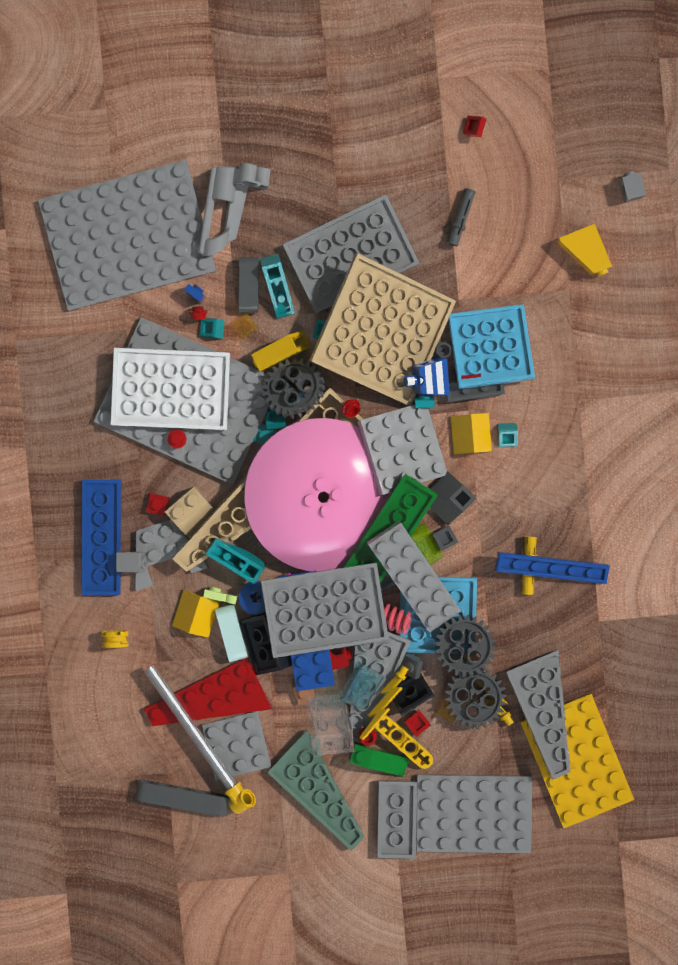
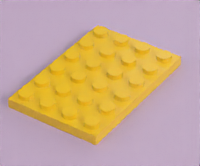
M591 693L564 703L571 772L556 779H551L526 719L520 721L563 828L634 800Z

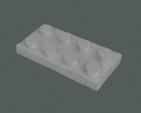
M379 780L377 858L416 859L417 781Z

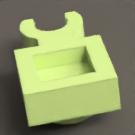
M210 586V589H205L203 597L236 604L238 596L221 592V588Z

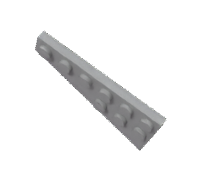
M388 631L389 640L355 645L348 738L360 743L358 740L359 730L368 726L375 717L367 715L386 695L380 694V692L396 676L395 673L399 670L411 642L410 639Z

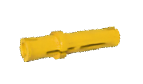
M525 536L524 553L522 554L537 556V537ZM522 575L521 594H534V576Z

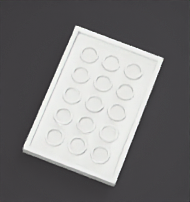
M114 348L111 425L227 430L230 353Z

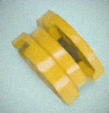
M128 630L101 631V637H103L104 641L102 647H128Z

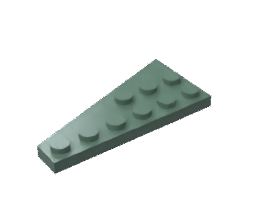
M306 730L267 773L352 851L364 838V834L310 734Z

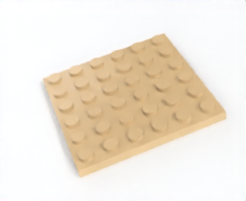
M355 253L309 361L407 406H411L416 393L413 390V386L405 387L403 378L405 375H412L413 365L432 358L456 301L367 257Z

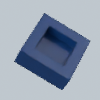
M188 284L184 289L186 293L199 303L205 298L202 294L204 291L196 284L193 287Z

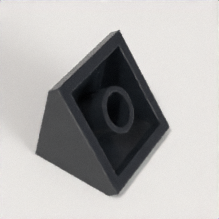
M420 674L418 679L405 675V680H402L397 685V687H402L403 689L392 701L401 716L434 697L422 674Z

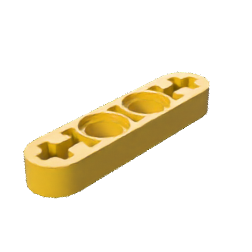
M387 714L382 720H385L390 727L389 730L384 725H380V723L376 725L375 728L417 766L426 769L432 765L433 757L431 753ZM399 730L402 733L401 737L396 740L391 737L392 732ZM413 742L415 749L411 752L406 751V744ZM419 752L423 757H426L428 761L421 762L417 753Z

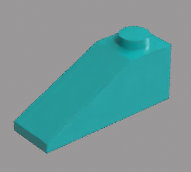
M275 254L261 258L260 262L277 319L295 314L279 255Z
M218 538L213 541L205 553L253 584L265 569L262 559L249 551Z

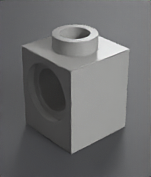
M634 171L623 174L624 177L619 180L624 202L645 197L646 191L641 173L635 174Z
M145 552L116 553V572L145 571L147 566Z

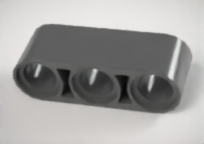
M240 257L239 313H258L259 257Z

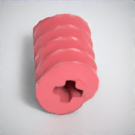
M387 604L384 608L387 628L389 627L390 631L396 629V633L401 634L403 632V635H405L411 623V612L404 616L403 609L399 613H397V607L390 611V604Z

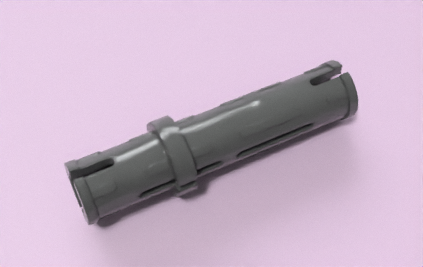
M464 188L454 222H451L450 225L452 228L446 242L447 244L458 247L462 232L466 229L465 223L476 191Z

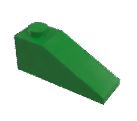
M354 742L349 758V763L403 777L409 762L408 757L376 747L364 746L358 742Z

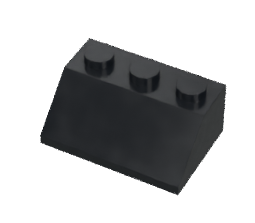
M266 612L239 621L256 675L280 671L292 666L291 655L273 658Z

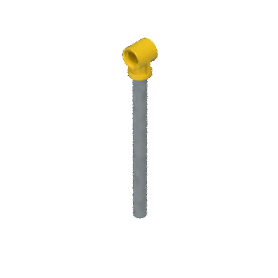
M153 665L144 671L226 787L224 793L230 797L229 806L231 810L236 814H240L256 804L254 793L249 789H243L242 783L240 781L236 782L155 666Z

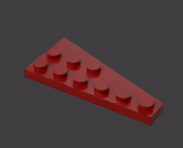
M244 658L174 693L192 720L273 709L248 658ZM163 699L144 708L152 726L179 723Z

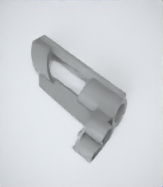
M240 163V166H217L211 168L199 245V253L202 256L214 255L223 250L228 242L236 239L248 186L268 189L271 169L257 167L248 163ZM215 199L228 201L224 232L219 236L209 238Z

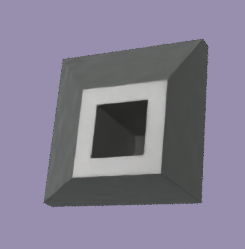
M448 471L445 476H442L430 488L438 494L430 508L447 525L476 500V497Z

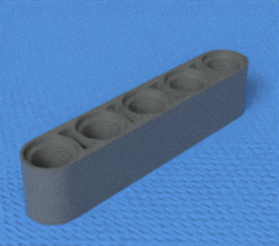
M138 780L135 800L221 817L227 816L230 799L225 794L149 780Z

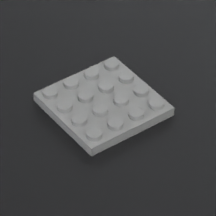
M415 405L357 421L379 496L393 492L405 473L420 483L445 476L447 473L428 408H415Z

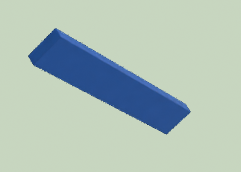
M498 551L495 571L607 584L610 565Z

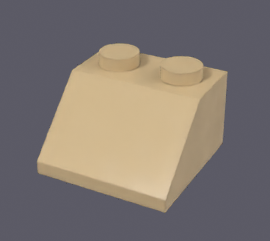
M195 486L167 509L165 513L190 539L215 508Z

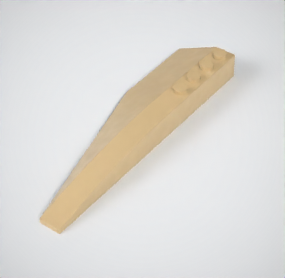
M327 387L323 391L324 397H318L321 403L314 404L315 410L309 408L308 415L304 412L302 417H299L294 422L313 418H330L345 421L359 427L357 421L363 420V418L358 414L351 418L344 415L341 408L345 401L331 388ZM247 475L172 558L186 572L209 557L205 553L216 538L230 543L252 529L248 521L244 502Z

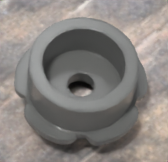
M438 342L434 351L435 356L446 359L451 357L453 354L451 344L449 342Z

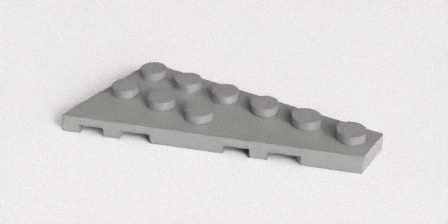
M559 650L505 672L552 780L571 772L560 677L561 670L559 667Z

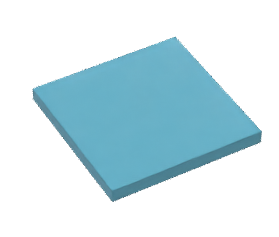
M524 304L450 314L448 322L458 389L535 380ZM481 373V377L462 379L461 376Z
M438 577L461 610L452 618L457 622L459 615H461L463 620L469 615L472 621L476 616L477 578ZM400 591L399 612L403 609L404 616L411 612V623L405 635H403V632L399 634L411 640L406 653H435L439 647L435 646L434 643L440 642L436 635H442L439 631L440 628L446 630L444 623L429 633ZM451 618L448 621H446L450 625L452 624ZM465 629V642L460 645L464 648V654H466L468 648H471L470 645H467V629ZM453 631L451 637L454 641H460L462 635L459 631ZM476 632L471 634L473 642H475ZM457 650L450 652V654H460Z

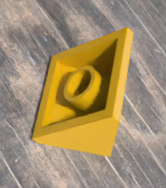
M489 413L450 416L453 454L492 451Z
M184 589L172 626L189 634L209 637L216 616L215 609L218 608L220 601L203 597L204 595Z

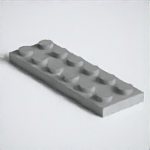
M397 521L367 542L429 633L461 612L400 521Z

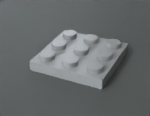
M258 711L202 724L205 739L232 777L272 767ZM214 772L215 780H220Z

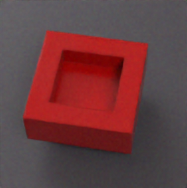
M468 115L462 134L470 137H481L486 119L482 116Z
M150 493L146 512L166 516L165 511L168 507L169 497Z
M419 709L404 720L416 737L431 726Z

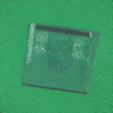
M358 661L339 693L340 700L365 709L384 676Z

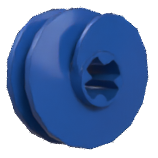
M256 581L254 584L248 582L239 593L241 607L251 615H261L266 612L261 581ZM255 594H259L261 600L258 599L257 602H254V600L251 599V597H255Z

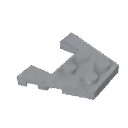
M172 520L136 531V552H145L147 558L145 571L136 572V591L153 586L148 566L172 559L188 541L185 534ZM202 561L190 569V572L207 569L208 566L205 561Z

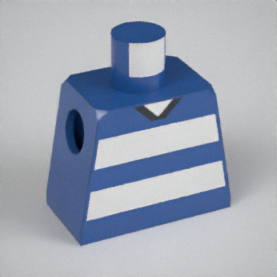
M436 357L413 365L412 375H405L403 378L405 387L413 386L414 392L419 394L450 395L447 359Z

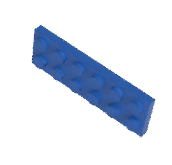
M82 480V595H121V572H116V553L121 552L122 480Z
M315 570V571H309V572H303V573H297V574H290V575L278 576V578H280V577H287V576H293V575H299V574H306V573L317 572V570ZM329 649L291 655L296 691L335 685Z

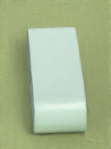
M231 604L216 608V616L229 662L248 658L235 605Z

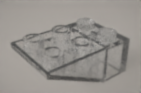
M344 693L307 696L311 755L354 752L353 731Z

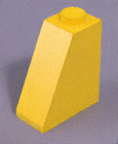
M595 223L560 237L557 240V243L591 276L597 274L598 277L604 275L612 267Z
M303 330L289 334L251 355L255 367L259 371H264L312 347Z

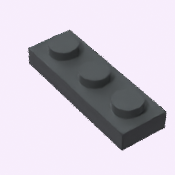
M452 382L449 383L450 395H447V401L449 403L505 394L504 384L458 389V383Z

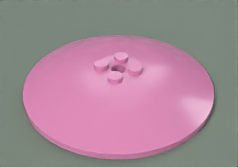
M313 418L286 426L263 444L255 455L247 473L244 502L248 521L254 534L273 556L297 569L305 571L317 570L319 572L344 568L393 492L379 496L359 427L337 419ZM320 492L328 493L329 498L326 502L318 500Z

